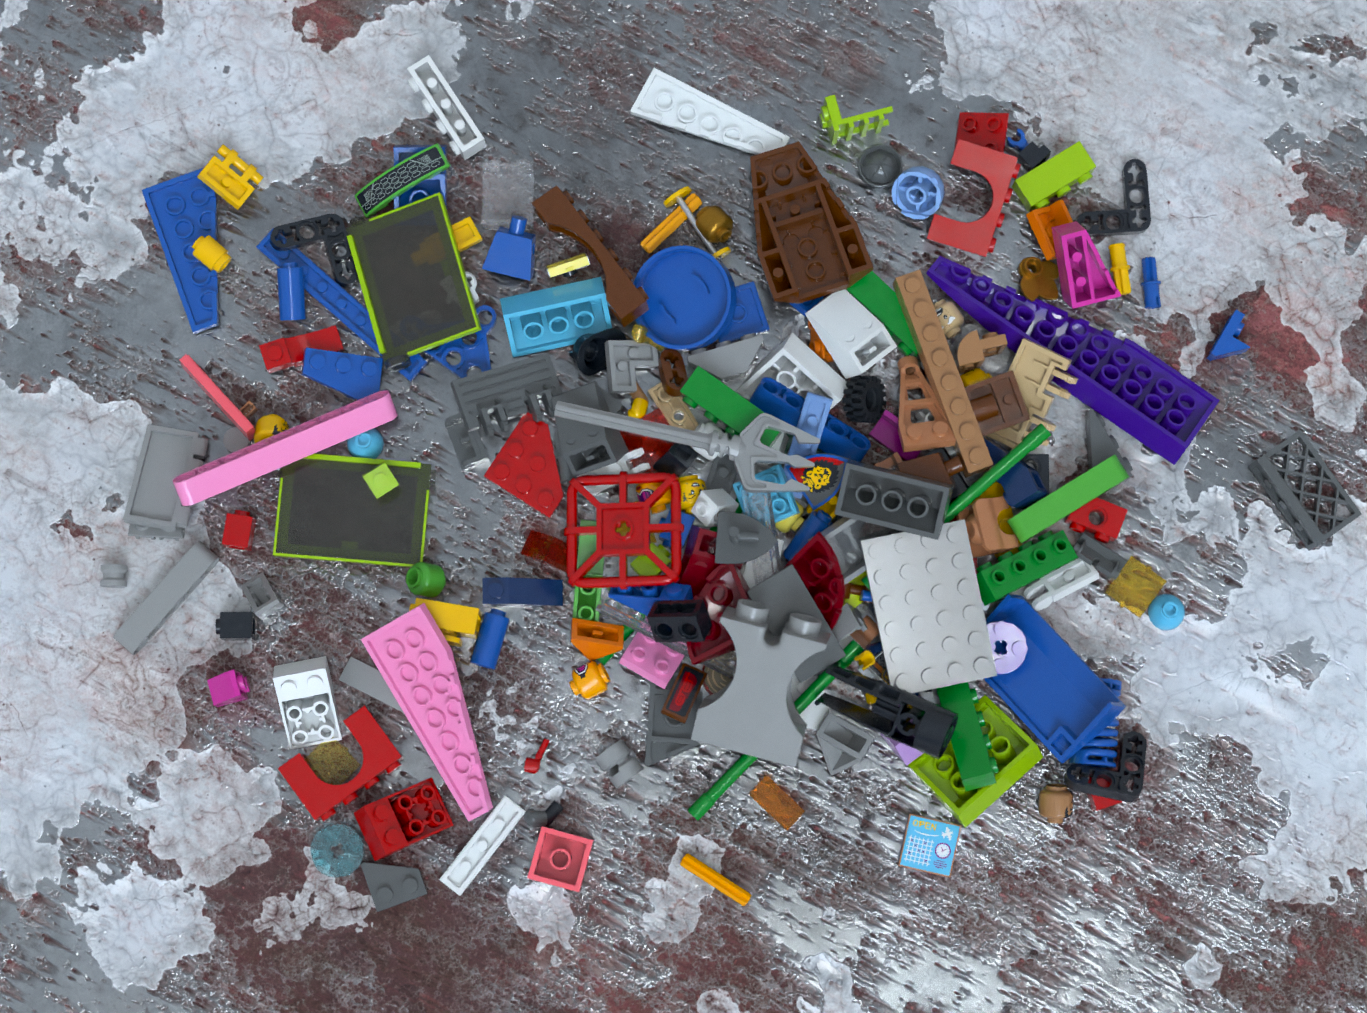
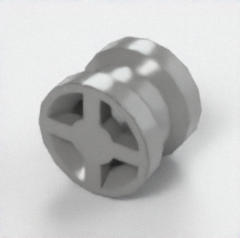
M101 565V571L103 572V579L100 581L101 587H127V581L124 579L127 565Z

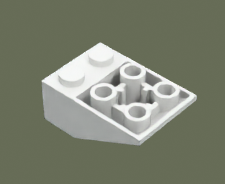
M845 289L830 294L805 313L845 379L864 373L897 347L885 326Z
M326 656L274 666L273 681L290 750L342 740L332 679Z

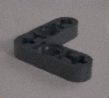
M1131 159L1122 169L1125 210L1090 211L1079 215L1076 221L1080 225L1085 219H1088L1089 223H1097L1099 221L1098 217L1102 218L1100 224L1102 230H1099V225L1091 226L1090 230H1087L1090 237L1141 234L1148 229L1151 224L1147 168L1143 161ZM1132 166H1135L1136 170H1140V173L1136 176L1137 184L1129 186L1128 183L1132 184L1134 179L1133 174L1128 173ZM1133 190L1140 191L1143 194V201L1140 203L1131 201L1129 197L1130 192ZM1144 207V209L1139 211V218L1145 222L1141 227H1138L1137 223H1132V221L1136 218V209ZM1111 216L1116 217L1120 222V227L1117 229L1108 228L1106 219Z
M326 214L280 225L272 230L270 244L277 251H287L324 242L336 283L342 287H350L356 283L358 275L348 243L346 228L339 215ZM328 221H332L333 225L338 224L335 232L327 228L323 229L322 235L319 236L317 223H320V228L327 227ZM304 226L311 227L314 231V236L309 239L303 238L300 235V229ZM292 229H295L296 242H294V237L287 238L285 244H282L280 240H275L278 238V233H282L284 237L291 236ZM336 244L343 245L346 249V254L342 257L335 256L332 252V247ZM347 260L350 262H346V270L348 273H353L350 276V280H346L343 276L340 277L343 271L341 263Z
M1133 731L1128 732L1124 736L1120 745L1118 772L1082 764H1072L1068 767L1064 776L1065 785L1071 790L1124 802L1136 801L1143 788L1147 746L1145 737L1141 733ZM1130 742H1134L1135 747H1137L1134 753H1131L1132 743ZM1125 763H1134L1138 767V770H1128L1125 767ZM1074 774L1079 775L1080 781L1075 780ZM1103 778L1109 782L1110 786L1103 788L1097 784L1096 780ZM1129 780H1132V792H1129L1126 787Z

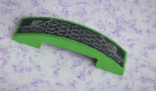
M437 143L385 171L359 190L354 196L365 217L369 218L388 206V202L425 179L433 178L451 165L441 146Z

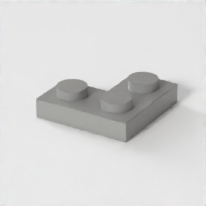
M608 340L605 342L609 393H635L637 391L635 368H656L659 366L657 343L652 340Z

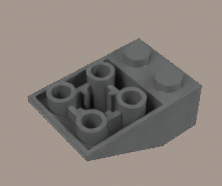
M596 381L551 398L554 413L557 401L610 412ZM555 416L562 453L573 477L616 463L629 451L619 430Z

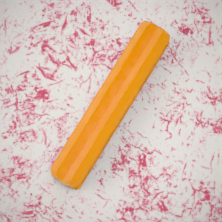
M694 193L684 200L692 214L702 205L701 199ZM680 206L671 212L641 241L640 245L647 253H652L687 219Z
M687 853L681 860L680 865L742 906H745L750 900L751 894L692 855Z

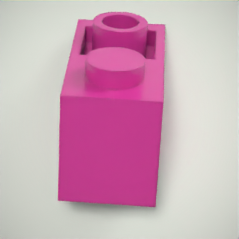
M236 670L227 671L207 680L213 705L216 707L248 699L247 692L251 691L247 676L244 677L242 673Z

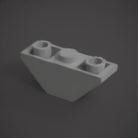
M755 333L742 336L740 338L741 341L732 344L731 341H724L716 344L715 349L706 351V348L694 350L691 352V356L687 357L688 366L694 370L697 366H700L722 383L744 377L763 345V336H756Z

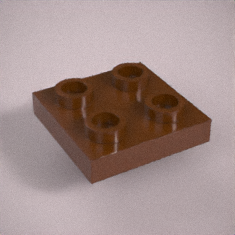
M1013 370L964 387L983 436L1030 420Z

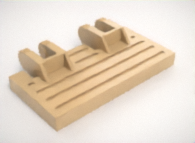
M1023 338L1008 371L1013 370L1030 420L986 436L1014 449L1031 432L1029 429L1032 423L1036 425L1041 423L1048 431L1053 432L1056 425L1043 418L1047 416L1055 397L1045 393V390L1065 399L1070 398L1071 393L1068 390L1052 384L1051 381L1056 376L1069 384H1076L1078 378L1060 370H1068L1072 360L1029 339ZM1046 439L1041 445L1047 446L1050 440Z

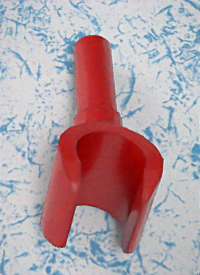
M543 739L535 759L526 757L525 772L534 774L539 771L541 759L550 742L549 740Z

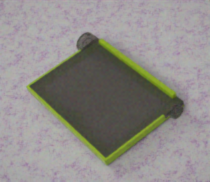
M440 192L365 220L363 216L350 220L351 226L346 228L347 239L386 371L395 372L406 369L412 364L410 356L482 330L443 195Z
M312 454L272 471L274 478H280L273 556L412 567L417 562H423L430 485H436L437 470H432V464H422L419 462ZM384 461L399 485L377 499L362 475Z

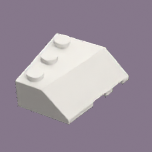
M792 332L757 365L736 392L745 395V393L752 395L760 381L768 377L778 381L805 399L808 391L831 398L833 401L830 409H832L844 396L843 391L847 389V381Z

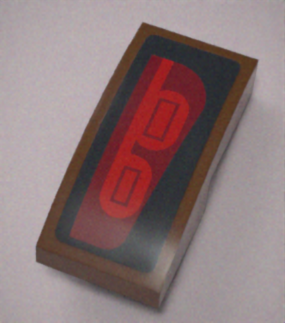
M683 663L661 713L685 724L708 673Z

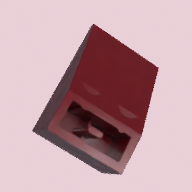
M695 525L691 527L682 558L681 572L678 576L680 579L676 582L678 584L691 585L693 598L701 592L707 583L706 577L721 565L715 564L717 532ZM736 564L738 569L741 570L742 564Z

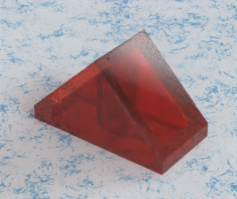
M531 530L521 555L567 573V543L554 536Z

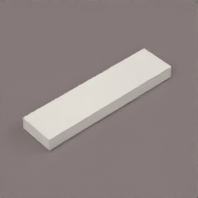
M505 795L439 880L461 896L526 811Z

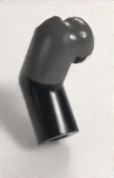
M554 800L545 811L528 809L524 814V820L531 827H547L552 824L564 808Z

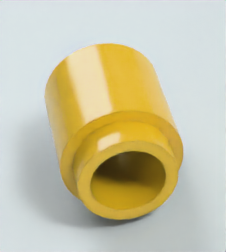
M210 235L205 238L200 236L192 246L194 249L193 256L211 271L215 270L217 273H220L232 259L228 255L229 251Z

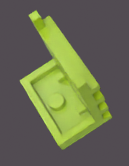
M831 95L825 97L824 104L820 107L819 119L822 128H827L831 145L837 143L838 138L845 137L846 141H849L852 135L860 133L861 137H865L867 131L872 129L875 130V133H880L883 126L889 125L888 119L884 120V115L892 113L893 108L890 106L842 119L836 97ZM875 117L874 122L870 123L869 118ZM860 121L859 126L854 128V122Z

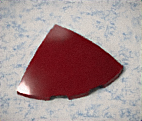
M818 532L785 567L793 564L830 629L833 630L842 614L845 597L844 577L832 547L825 537Z
M736 564L719 565L706 577L707 583L701 592L693 598V600H704L712 626L704 642H687L688 654L692 665L735 650L733 640L726 628L720 623V619L727 606L736 608L739 599L750 600L746 593L750 588Z

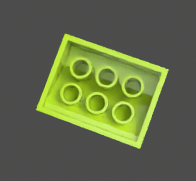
M986 695L979 700V703L974 705L976 712L982 711L986 726L981 727L983 735L987 733L989 735L992 749L987 751L989 758L995 757L999 772L994 773L997 783L965 791L951 740L939 760L923 753L908 765L965 828L1043 758L1038 745Z

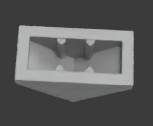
M263 572L241 585L254 613L261 620L284 607V604Z

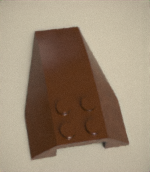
M799 141L750 157L757 254L774 301L798 304L850 288L874 270L857 222L847 212L843 202L839 197L837 198L830 188V184L820 174L818 167Z

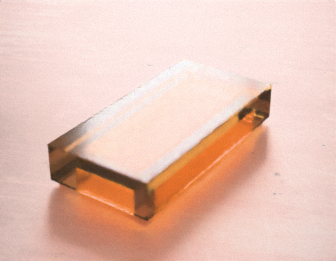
M767 775L748 794L786 831L805 812Z

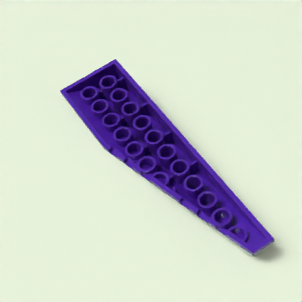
M939 256L926 272L948 296L990 333L1005 334L1008 343L1007 347L1013 352L1017 353L1022 339L1026 338L1071 359L1068 370H1060L1078 378L1077 383L1069 384L1056 376L1053 377L1052 381L1061 388L1068 390L1071 395L1173 465L1177 463L1220 401L1134 341L1127 338L1124 341L1113 336V332L1106 329L1100 331L1089 326L1090 322L1082 318L1075 320L1068 316V312L1037 298L1031 302L1026 297L1017 294L1016 289L1010 286L1003 288L992 283L993 279L985 275L976 276L971 273L969 268Z

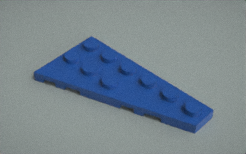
M203 168L142 190L194 334L219 325L218 273L215 270L211 271L193 256L194 249L192 248L200 236L205 238L210 235L217 241V193L197 178Z

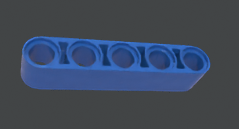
M765 377L751 395L750 402L763 412L797 427L805 398L778 381ZM828 414L818 448L827 454H836L848 458L849 461L861 462L871 447L868 438L831 414Z

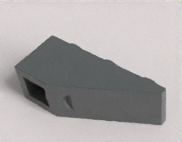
M1090 409L1085 414L1088 470L1109 457L1116 455L1129 475L1127 479L1121 482L1123 483L1133 476L1131 473L1133 470L1126 457H1121L1117 450L1119 445L1114 436L1107 434L1104 429L1106 424L1102 416L1098 412L1095 414L1093 409Z

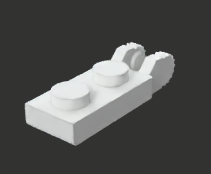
M639 448L626 453L616 463L577 477L584 475L620 474V471H627L628 474L643 473L651 468L649 463H642L633 469L630 468L628 461L639 458L644 454L643 448ZM617 485L583 487L592 495H596Z
M1078 558L1043 576L1039 581L1027 587L1024 591V596L1031 600L1037 597L1033 601L1032 607L1036 611H1040L1043 608L1049 607L1052 602H1056L1099 579V573L1092 564L1089 565Z

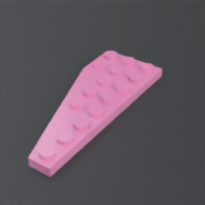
M425 603L363 637L361 641L469 822L487 813L493 806L452 649Z

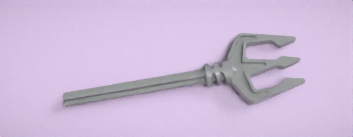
M557 401L554 416L705 449L709 456H713L715 452H719L720 458L724 454H728L729 460L734 461V466L743 489L749 493L808 492L810 490L809 486L790 479L785 484H778L755 478L754 465L757 463L789 464L793 468L815 467L813 462L797 454L789 456L762 444L760 439L766 429L794 435L798 444L820 443L819 438L767 413L758 415L740 433V436L734 434L732 439L727 438L726 432L723 437H720L717 430L706 434Z

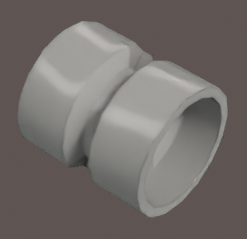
M622 739L594 759L603 771L609 772L608 778L616 789L623 786L644 769L635 757L629 756L630 750Z

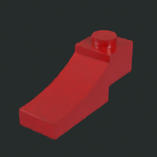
M336 325L299 336L283 337L259 345L269 374L292 366H302L305 348L334 352L345 351Z

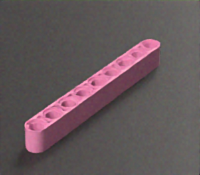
M383 390L373 393L175 477L173 484L183 506L196 504L394 420L398 414L390 392Z

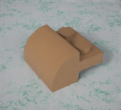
M977 330L967 334L960 342L953 356L959 374L980 368L986 357L1001 354L1008 344L1006 335H998L997 332H991L983 335L980 340Z

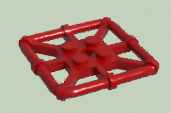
M620 471V474L584 475L576 479L572 478L569 481L570 485L567 491V527L564 528V536L567 537L566 572L569 579L568 583L572 587H620V590L628 589V587L664 586L672 582L676 583L680 579L678 576L682 567L681 533L684 532V524H681L680 478L675 473L672 475L664 472L628 474L627 471ZM662 483L644 502H628V484ZM619 484V503H600L583 486ZM671 489V523L650 524V509ZM577 492L597 509L596 526L577 527ZM622 523H626V526L630 528V532H627L625 536H621V533L617 532V528H621ZM650 533H671V569L650 550ZM596 535V551L577 570V537ZM627 556H647L665 575L628 576ZM602 557H619V577L583 578Z

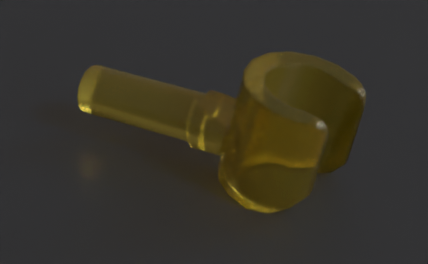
M634 324L631 334L635 342L649 344L660 351L664 349L663 346L653 342L650 337L646 336L647 327Z

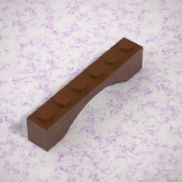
M556 185L532 202L535 213L550 232L563 234L576 240L596 257L605 273L608 307L621 325L626 327L649 310L647 304L649 297L641 286L636 288L631 282L634 278L626 267L621 269L617 263L619 259L611 248L606 249L602 244L604 239L596 228L590 229L587 225L589 220L581 209L577 211L572 204L575 202L566 190L562 192Z

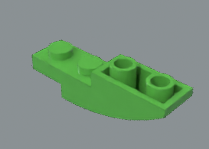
M581 519L580 527L596 526V520ZM596 535L579 536L577 570L596 551ZM602 557L583 578L603 577L605 557ZM575 586L573 618L599 622L602 588H580Z

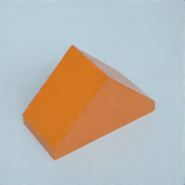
M572 618L570 642L589 661L623 649L624 626Z

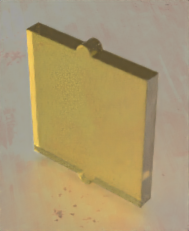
M1131 556L1117 579L1113 580L1107 588L1105 594L1118 602L1120 608L1125 607L1138 618H1141L1167 581L1153 572L1151 566L1146 567Z
M336 740L322 742L305 758L318 777L331 785H341L360 766L347 752L348 748L343 747Z

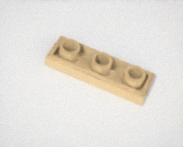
M662 382L647 390L667 425L692 431L699 425L687 404L682 401V396L672 397L668 395L663 389ZM681 413L684 418L678 421L674 418V415Z

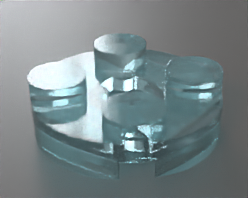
M342 824L327 826L320 830L313 838L310 848L312 860L316 868L322 874L335 878L349 876L361 865L365 853L364 842L358 832ZM340 843L343 845L342 850L345 853L343 856L339 855L335 859L333 857L334 853L330 849L332 846H337Z

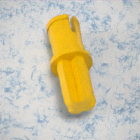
M1112 244L1108 246L1112 265L1110 272L1113 273L1114 284L1120 294L1127 295L1131 292L1128 274L1130 266L1127 265L1125 244Z

